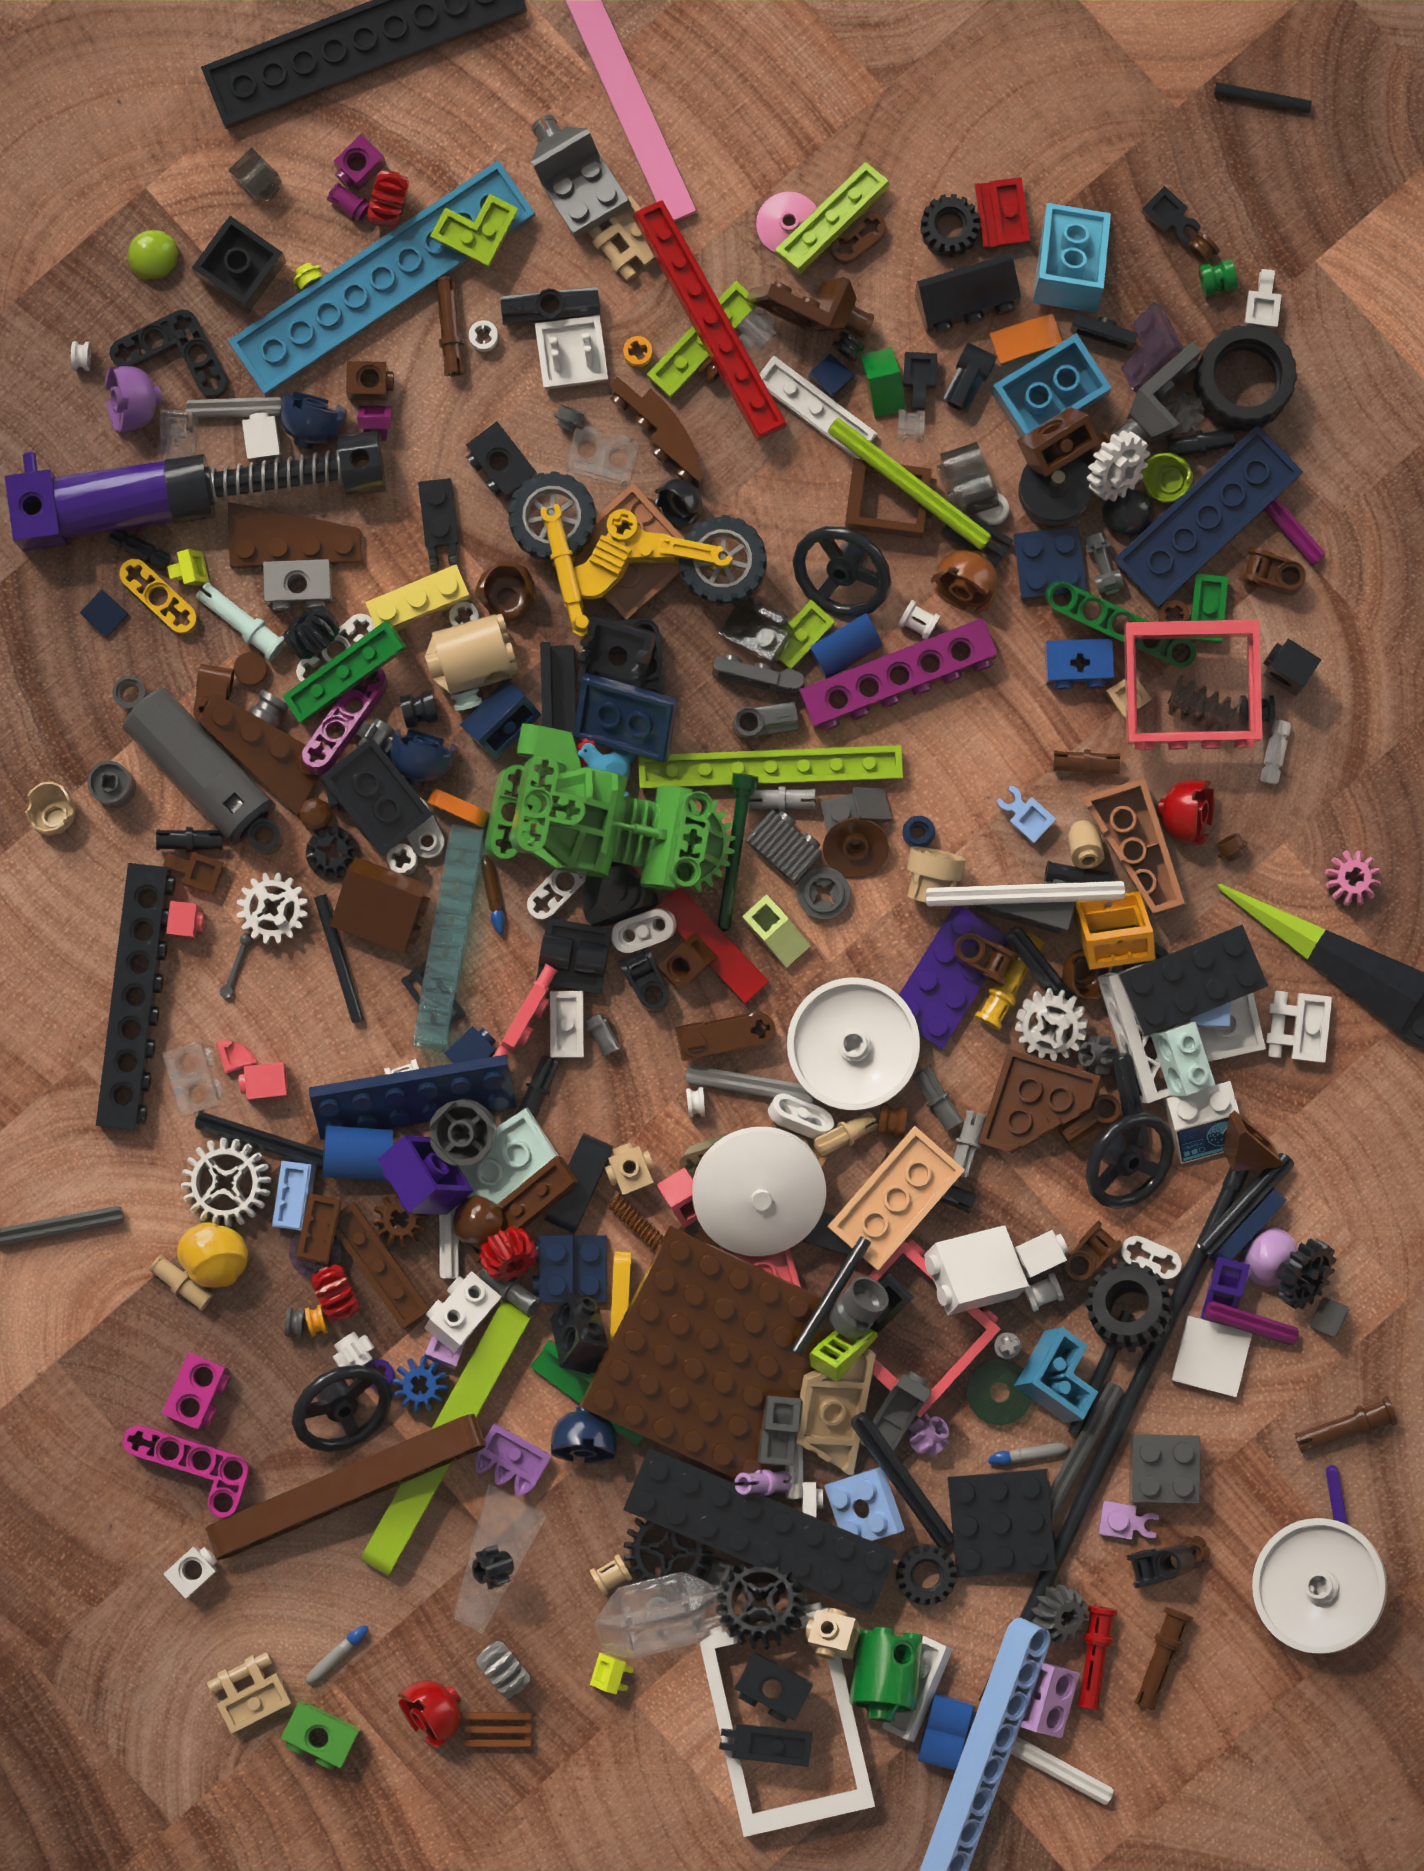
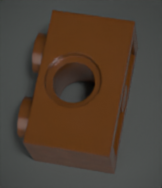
M1069 407L1017 440L1029 468L1045 477L1101 443L1088 415L1073 407Z

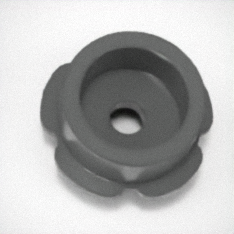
M560 405L558 413L553 414L555 418L559 419L557 425L565 429L576 431L577 426L583 427L584 425L582 421L585 413L576 409Z

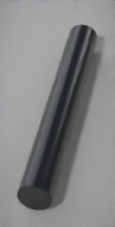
M1216 82L1214 95L1304 113H1310L1312 100Z

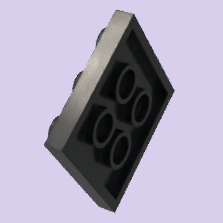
M1048 1469L948 1477L957 1577L1058 1569Z

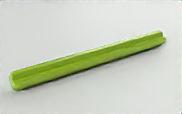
M837 418L833 421L828 429V433L975 547L978 549L985 547L991 538L990 533L843 420Z

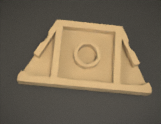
M866 1350L838 1382L818 1370L804 1375L802 1382L799 1430L796 1432L795 1442L807 1450L813 1451L828 1463L831 1462L848 1475H854L860 1442L859 1436L851 1427V1419L866 1410L876 1356L872 1350Z

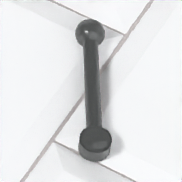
M244 933L240 936L241 945L226 986L220 989V995L225 999L233 996L232 986L246 948L253 940L249 933Z

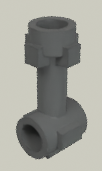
M1104 532L1087 537V545H1085L1087 553H1094L1100 575L1094 577L1099 594H1107L1109 596L1120 592L1119 589L1125 588L1120 569H1112L1106 548L1111 546L1109 537L1106 538Z

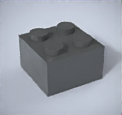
M1130 1434L1129 1501L1199 1503L1200 1436Z

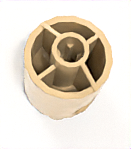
M502 614L490 615L432 632V638L425 658L432 681L450 693V696L519 675L515 655Z

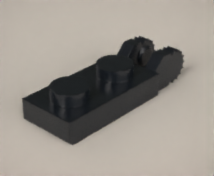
M451 478L418 482L425 547L428 548L430 571H438L439 558L436 553V547L448 546L449 566L457 564L458 567L456 545L459 544Z

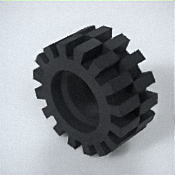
M946 194L940 195L938 200L934 198L930 201V205L924 209L921 218L920 233H922L924 244L927 243L929 250L932 252L934 250L937 251L938 255L942 257L944 254H949V257H955L957 253L960 255L964 254L966 249L969 248L970 250L974 245V241L979 233V214L975 212V206L972 203L968 204L967 198L963 196L961 199L956 198L957 194H951V197H946ZM953 214L959 217L963 224L960 234L955 237L942 235L937 227L938 220L942 216Z
M922 1544L912 1547V1549L902 1555L903 1557L897 1565V1584L910 1601L923 1606H932L943 1602L953 1592L957 1581V1570L952 1558L944 1550L935 1545ZM931 1562L938 1567L940 1576L938 1582L933 1587L922 1588L915 1583L913 1573L918 1564Z

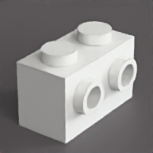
M472 1271L465 1279L458 1276L447 1289V1292L451 1295L446 1301L442 1303L440 1300H437L426 1313V1316L430 1319L424 1328L454 1354L495 1308L502 1297Z

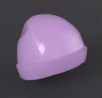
M1276 1227L1264 1228L1258 1231L1245 1245L1241 1257V1262L1250 1264L1247 1278L1256 1285L1264 1287L1278 1285L1281 1280L1277 1277L1285 1270L1282 1266L1283 1263L1291 1259V1251L1295 1253L1298 1251L1294 1239L1286 1231Z

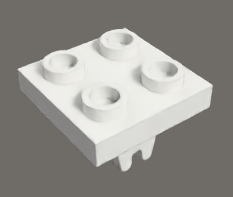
M600 315L535 323L544 390L608 382Z

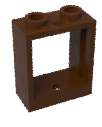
M854 458L845 527L852 530L922 539L924 530H930L932 513L921 504L918 505L916 524L859 516L865 472L881 473L864 460ZM901 465L915 477L922 479V482L932 490L936 491L937 479L931 478V468Z

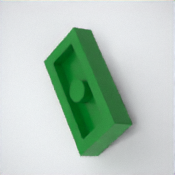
M1195 574L1190 621H1217L1225 619L1229 577ZM1188 638V640H1192V641L1211 642V643H1220V644L1222 643V639H1223V638Z

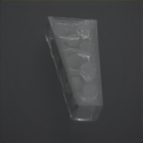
M491 1482L488 1484L453 1619L480 1634L484 1633L549 1514ZM497 1545L499 1552L507 1551L511 1555L514 1562V1571L511 1575H508L511 1580L510 1582L489 1590L487 1583L480 1584L474 1578L472 1563L477 1559L476 1552Z

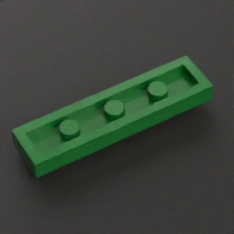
M385 620L282 697L298 722L304 724L401 654L407 647L391 622Z

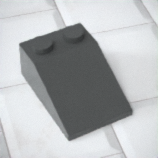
M1054 879V880H1053V883H1047V882H1046V883H1041V884H1057V883H1068V882ZM1076 902L969 905L968 909L1064 935L1069 928Z

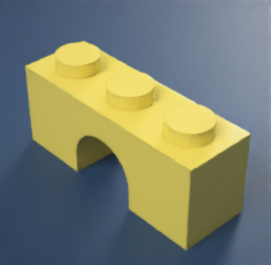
M456 564L365 603L375 627L386 620L391 622L396 631L411 626L410 623L426 614L436 611L443 613L459 602L471 601V598Z

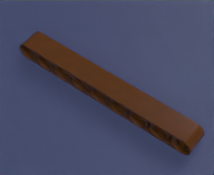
M475 1414L465 1415L212 1523L205 1530L216 1560H223L473 1454L487 1445Z

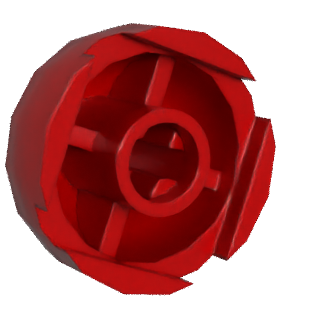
M1201 779L1179 781L1168 790L1165 798L1159 800L1158 817L1163 818V825L1166 831L1175 840L1192 845H1203L1206 842L1209 834H1203L1206 823L1207 825H1212L1214 814V789L1207 788L1212 784L1211 781Z
M423 1680L408 1686L398 1694L397 1697L402 1698L398 1701L403 1715L415 1732L421 1729L428 1735L422 1740L429 1746L438 1749L456 1733L461 1722V1711L458 1706L461 1699L453 1687L447 1686L445 1688L439 1682Z

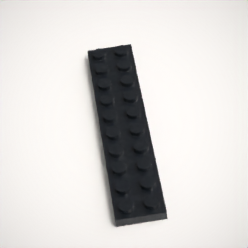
M371 0L204 65L201 69L224 127L228 129L527 12V7L524 0Z

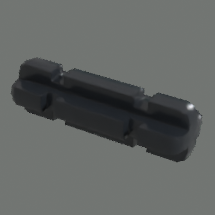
M124 530L112 531L108 541L110 544L119 549L123 547L125 552L146 563L150 561L152 566L160 570H164L170 562L171 556L169 553L161 549L156 550L155 546L134 535L128 536V533Z

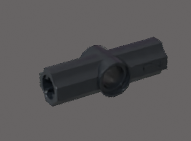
M598 287L559 291L548 288L539 293L500 296L503 326L550 322L595 315L601 316ZM547 300H555L559 303V308L553 313H547L543 311L542 305Z

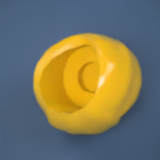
M204 1222L186 1230L177 1246V1258L193 1282L202 1287L221 1288L234 1284L237 1278L244 1272L247 1266L248 1249L244 1239L236 1231L225 1226H219L213 1222Z

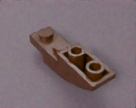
M616 377L609 385V392L612 394L610 400L622 411L628 408L637 416L634 419L635 422L648 433L651 430L655 432L649 438L650 445L653 447L650 452L664 464L669 461L677 468L675 473L680 479L690 483L693 482L700 487L703 483V474L697 453L685 428L675 413L651 388L641 397L619 377Z

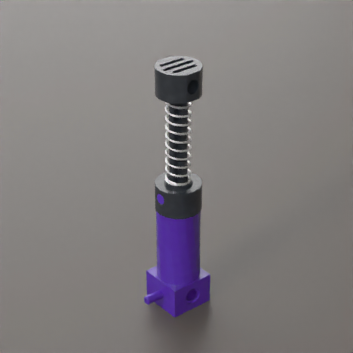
M370 431L337 436L338 450L336 455H332L330 451H327L325 456L320 457L315 452L313 458L307 459L302 454L300 460H294L293 457L289 456L287 462H281L279 458H276L273 464H269L264 460L262 465L256 466L254 462H251L249 467L245 468L239 463L237 468L232 470L226 465L224 471H218L215 467L210 468L205 454L164 459L162 462L56 477L50 469L38 471L36 454L34 452H26L22 455L25 473L4 476L13 541L24 552L68 545L67 537L171 522L175 524L210 519L215 516L214 505L218 502L219 497H223L224 501H227V496L236 495V498L239 500L240 494L248 493L249 497H252L254 492H261L264 496L265 491L274 490V493L277 494L278 489L286 488L290 492L291 487L299 486L300 490H303V485L309 484L315 489L316 483L324 482L325 486L328 487L330 481H337L339 485L341 483L344 484L346 497L386 492L385 473L378 432ZM361 460L369 461L365 467H355L356 463ZM42 506L39 513L31 515L36 507Z

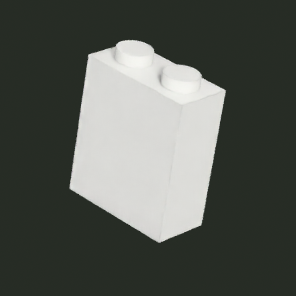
M1005 1225L937 1242L924 1254L926 1270L933 1277L937 1288L938 1301L944 1306L947 1316L1017 1298L1029 1286Z

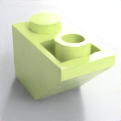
M767 894L742 916V921L786 968L811 947L791 920Z

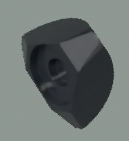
M612 861L608 878L586 876L582 894L583 911L586 920L591 925H611L654 908L658 903V896L654 890L639 885L641 876L631 865Z

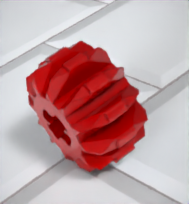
M382 170L378 173L367 211L369 221L383 227L395 228L399 224L408 194V177L391 170L390 172Z
M510 1226L506 1231L499 1229L496 1235L488 1236V1242L480 1246L482 1252L479 1257L488 1275L494 1281L502 1280L505 1283L512 1277L518 1279L521 1273L529 1272L528 1267L536 1263L535 1256L538 1252L532 1238L523 1228L515 1229L513 1226Z
M337 1264L330 1267L326 1266L312 1275V1287L329 1320L332 1322L345 1320L359 1311L358 1299L341 1266Z

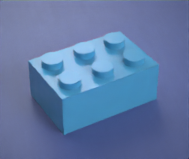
M1076 333L994 384L991 393L1019 437L1022 438L1069 407H1073L1081 412L1086 411L1108 397L1112 387Z

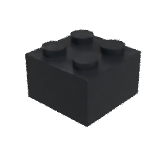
M229 216L194 263L192 270L198 279L249 314L287 261L282 251L232 216Z

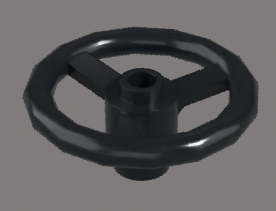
M824 526L808 532L796 546L792 560L795 579L805 596L815 602L822 610L836 616L858 618L865 613L875 612L887 600L892 583L889 564L880 549L865 535L846 527ZM834 539L846 542L838 546ZM818 542L830 559L826 568L829 577L819 589L810 580L805 562L808 551ZM868 556L877 572L865 568L868 563ZM856 580L877 588L875 594L868 601L856 605L841 604L829 599L839 585L849 586Z
M1145 1112L1127 1115L1110 1125L1096 1140L1087 1160L1085 1179L1090 1195L1100 1205L1116 1210L1135 1206L1150 1197L1164 1182L1172 1166L1175 1143L1171 1128L1161 1117ZM1141 1126L1153 1128L1160 1136L1162 1148L1158 1164L1144 1158L1143 1150L1136 1145ZM1102 1160L1109 1166L1099 1176L1100 1163ZM1138 1170L1150 1176L1141 1187L1129 1194L1114 1196L1105 1192L1119 1175L1129 1176Z
M362 1365L337 1367L318 1376L304 1388L294 1405L291 1422L296 1437L310 1449L324 1452L346 1450L364 1442L381 1427L390 1412L392 1392L388 1380L376 1369ZM358 1378L350 1386L345 1381V1379ZM373 1384L376 1386L379 1394L378 1405L371 1418L358 1429L352 1416L358 1407L356 1398ZM314 1397H316L318 1401L311 1403ZM326 1414L331 1421L341 1423L346 1435L331 1439L316 1437L308 1431L305 1419Z

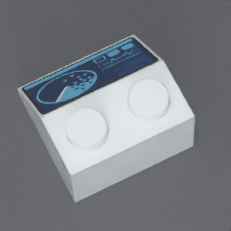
M1231 1081L1211 1086L1188 1096H1173L1163 1100L1180 1164L1224 1153L1223 1147L1229 1114L1234 1110L1239 1113Z

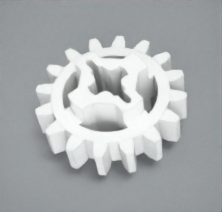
M1123 430L1119 437L1115 434L1111 435L1110 443L1103 442L1101 444V449L1093 455L1096 458L1095 463L1088 466L1092 470V473L1087 476V480L1091 482L1089 489L1106 501L1108 498L1115 501L1118 495L1122 498L1125 497L1126 490L1128 488L1133 490L1137 481L1143 478V475L1140 473L1141 470L1148 467V463L1144 461L1150 455V452L1145 450L1148 444L1131 431L1127 433Z
M263 873V882L259 883L252 878L251 884L253 888L251 890L244 887L241 889L246 898L245 900H237V904L244 907V911L237 913V917L247 920L242 925L244 931L251 928L254 929L251 934V938L254 940L263 935L264 944L268 945L271 937H275L276 942L282 944L283 935L286 934L289 938L294 939L292 930L294 928L303 930L304 927L299 922V919L307 918L309 914L301 910V907L309 903L307 899H299L298 897L304 891L301 886L292 889L294 880L291 877L284 883L280 873H276L274 880H270L268 874ZM278 887L286 892L275 895L270 894L266 888ZM257 896L259 899L258 907L251 915L252 901ZM270 901L274 904L280 903L277 907L279 913L276 916H273L271 913L265 915V912L268 910L266 904ZM294 903V914L289 922L286 918L287 910ZM268 922L276 924L279 929L265 930L259 926Z
M1048 988L1044 997L1036 991L1033 995V1001L1027 998L1024 1000L1022 1005L1024 1009H1019L1016 1016L1021 1021L1017 1022L1015 1031L1023 1032L1019 1037L1020 1043L1029 1042L1028 1053L1036 1049L1039 1051V1058L1043 1059L1045 1054L1048 1053L1052 1061H1056L1058 1053L1068 1058L1071 1052L1070 1048L1075 1051L1079 1050L1081 1045L1079 1040H1085L1087 1031L1083 1028L1087 1027L1088 1019L1080 1018L1085 1008L1084 1006L1075 1008L1074 1004L1077 999L1075 996L1066 1000L1064 998V990H1061L1058 996H1054L1052 989ZM1036 1011L1037 1021L1034 1022V1025H1031V1015ZM1070 1024H1073V1033L1068 1038L1066 1036V1029L1069 1028Z

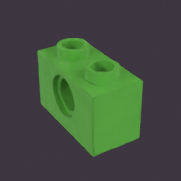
M301 1699L280 1739L287 1742L285 1747L300 1755H303L305 1751L317 1756L316 1763L333 1770L335 1766L342 1768L361 1729ZM322 1728L327 1732L328 1742L326 1745L318 1746L312 1742L311 1732L313 1729Z

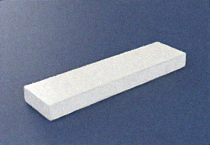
M773 356L759 375L774 399L851 457L860 459V457L828 433V429L834 420L840 418L871 443L877 437L878 433L777 357Z

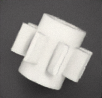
M352 1332L334 1345L338 1353L333 1356V1359L339 1367L349 1365L365 1366L373 1360L369 1351L374 1346L366 1335L359 1338L355 1332Z

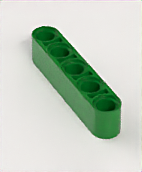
M1055 581L1046 589L1045 598L1050 607L1124 642V632L1116 633L1112 627L1113 620L1117 616L1124 615L1128 618L1129 622H1151L1064 581ZM1058 588H1067L1070 593L1068 602L1064 605H1056L1053 601V593ZM1090 601L1097 602L1099 614L1093 619H1086L1082 611L1084 605ZM1186 638L1158 639L1157 643L1151 647L1144 646L1142 639H1135L1137 649L1176 667H1187L1196 658V647ZM1178 643H1184L1188 647L1187 656L1183 660H1174L1172 657L1173 647Z

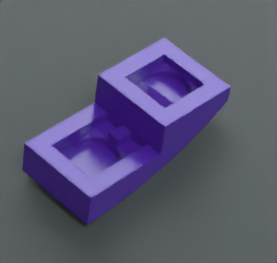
M1217 1256L1203 1303L1201 1319L1207 1320L1204 1317V1313L1209 1302H1217L1238 1309L1250 1264Z

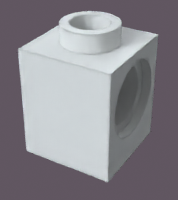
M255 413L249 416L250 419L242 420L246 454L249 463L261 464L264 460L275 462L276 458L282 461L278 422L275 416H269V413Z
M196 1545L164 1573V1576L187 1599L219 1571L214 1565L218 1560L205 1546L200 1549ZM190 1560L199 1562L202 1567V1574L198 1579H191L185 1572L186 1564Z

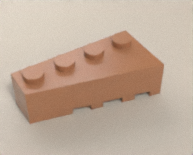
M1141 778L1082 797L1154 916L1185 907L1186 904L1146 779Z

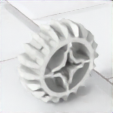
M221 1138L220 1149L216 1148L213 1141H208L209 1153L206 1154L202 1148L198 1147L196 1152L201 1159L199 1161L191 1157L187 1159L189 1164L195 1166L193 1172L187 1169L182 1171V1175L191 1177V1182L181 1183V1188L192 1189V1193L183 1197L184 1201L196 1200L197 1203L190 1208V1211L196 1213L202 1208L204 1211L200 1216V1220L203 1222L208 1220L212 1214V1222L217 1225L220 1224L221 1217H224L225 1226L228 1228L232 1227V1217H236L239 1225L245 1224L244 1212L249 1217L255 1218L257 1215L251 1207L254 1204L259 1208L265 1207V1203L257 1198L259 1194L263 1196L270 1195L269 1190L261 1189V1183H271V1178L260 1176V1173L268 1170L269 1167L267 1164L259 1166L255 1164L262 1158L261 1153H255L251 1158L248 1156L252 1151L250 1144H246L242 1151H239L240 1140L234 1139L231 1148H228L227 1139ZM231 1155L240 1158L244 1162L231 1170L225 1171L213 1159ZM207 1167L213 1177L211 1187L202 1196L200 1178L204 1168ZM216 1170L225 1177L234 1176V1182L231 1183L234 1184L232 1189L236 1195L225 1188L218 1190V1184L221 1182H219L220 1176ZM250 1170L253 1185L251 1193L246 1199L240 1190L239 1184L240 1180L246 1175L245 1173ZM222 1195H228L239 1207L232 1210H217L210 1206L209 1203Z

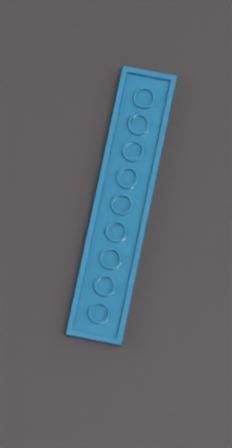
M496 161L229 339V344L263 394L267 396L436 283L439 277L448 275L470 260L430 238L445 208L474 222L488 195L491 194L519 209L507 235L535 217V212L500 161Z

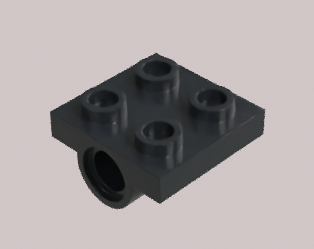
M547 918L536 981L545 964L557 970L549 986L601 995L612 929Z

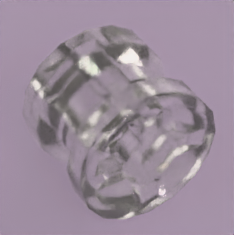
M899 409L897 442L914 439L916 443H923L925 410L908 413L905 409Z

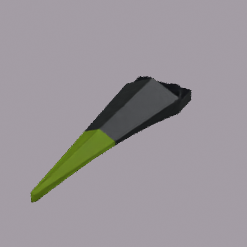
M1217 884L1218 890L1306 958L1394 1032L1424 1050V972L1225 885Z

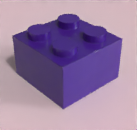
M403 1136L377 1159L383 1169L385 1179L392 1184L399 1196V1203L409 1214L447 1215L474 1191L459 1165H450L437 1156L430 1144L431 1137Z

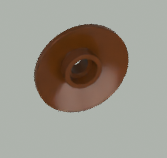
M844 819L828 830L823 841V855L827 864L847 877H864L874 873L884 864L889 852V844L885 832L879 825L868 819ZM860 840L861 843L858 845H853L850 843V841Z

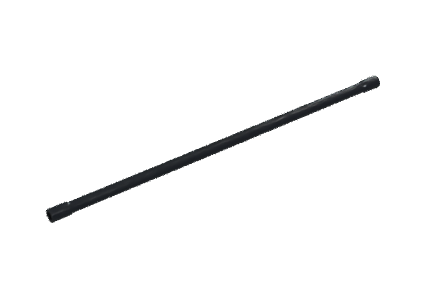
M1230 1166L1222 1183V1189L1172 1292L1171 1299L1174 1306L1172 1312L1174 1316L1173 1322H1168L1170 1329L1167 1334L1161 1333V1341L1158 1344H1155L1153 1341L1148 1344L1150 1349L1145 1350L1055 1540L1058 1569L1040 1572L1019 1618L1032 1622L1036 1614H1034L1031 1608L1038 1606L1037 1596H1045L1046 1587L1051 1588L1207 1260L1208 1256L1201 1252L1197 1247V1243L1231 1207L1237 1194L1241 1191L1250 1170L1233 1172ZM986 1683V1685H985V1687H984V1689H983V1691H982V1693H981V1695H980V1697H979V1701H981V1699H982V1697H983V1694H984L985 1688H986V1686H987V1683Z

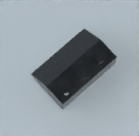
M1012 253L917 281L914 295L926 333L934 330L935 334L950 331L953 329V324L965 321L966 325L980 322L985 319L984 315L996 312L997 315L1010 313L1016 309L1015 306L1019 305L1021 300Z

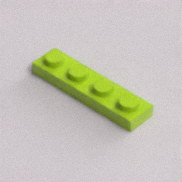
M868 163L862 164L775 249L776 256L800 275L890 187L889 180Z
M737 281L718 299L735 331L757 308V306L746 301L749 292ZM693 326L646 374L647 378L670 399L698 371L704 362L710 358Z

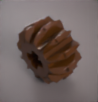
M394 1192V1204H392L387 1196L382 1197L383 1203L388 1207L386 1210L375 1206L374 1211L382 1214L383 1219H374L372 1224L374 1226H385L377 1233L379 1238L384 1237L389 1232L391 1233L387 1240V1245L393 1246L397 1236H399L400 1246L405 1248L407 1247V1235H409L414 1243L419 1242L418 1236L414 1233L415 1229L426 1233L427 1227L419 1225L418 1220L429 1219V1214H409L399 1203L398 1194ZM397 1211L401 1214L407 1212L409 1215V1219L405 1220L409 1223L404 1228L400 1225L394 1227L392 1220H396L393 1215Z

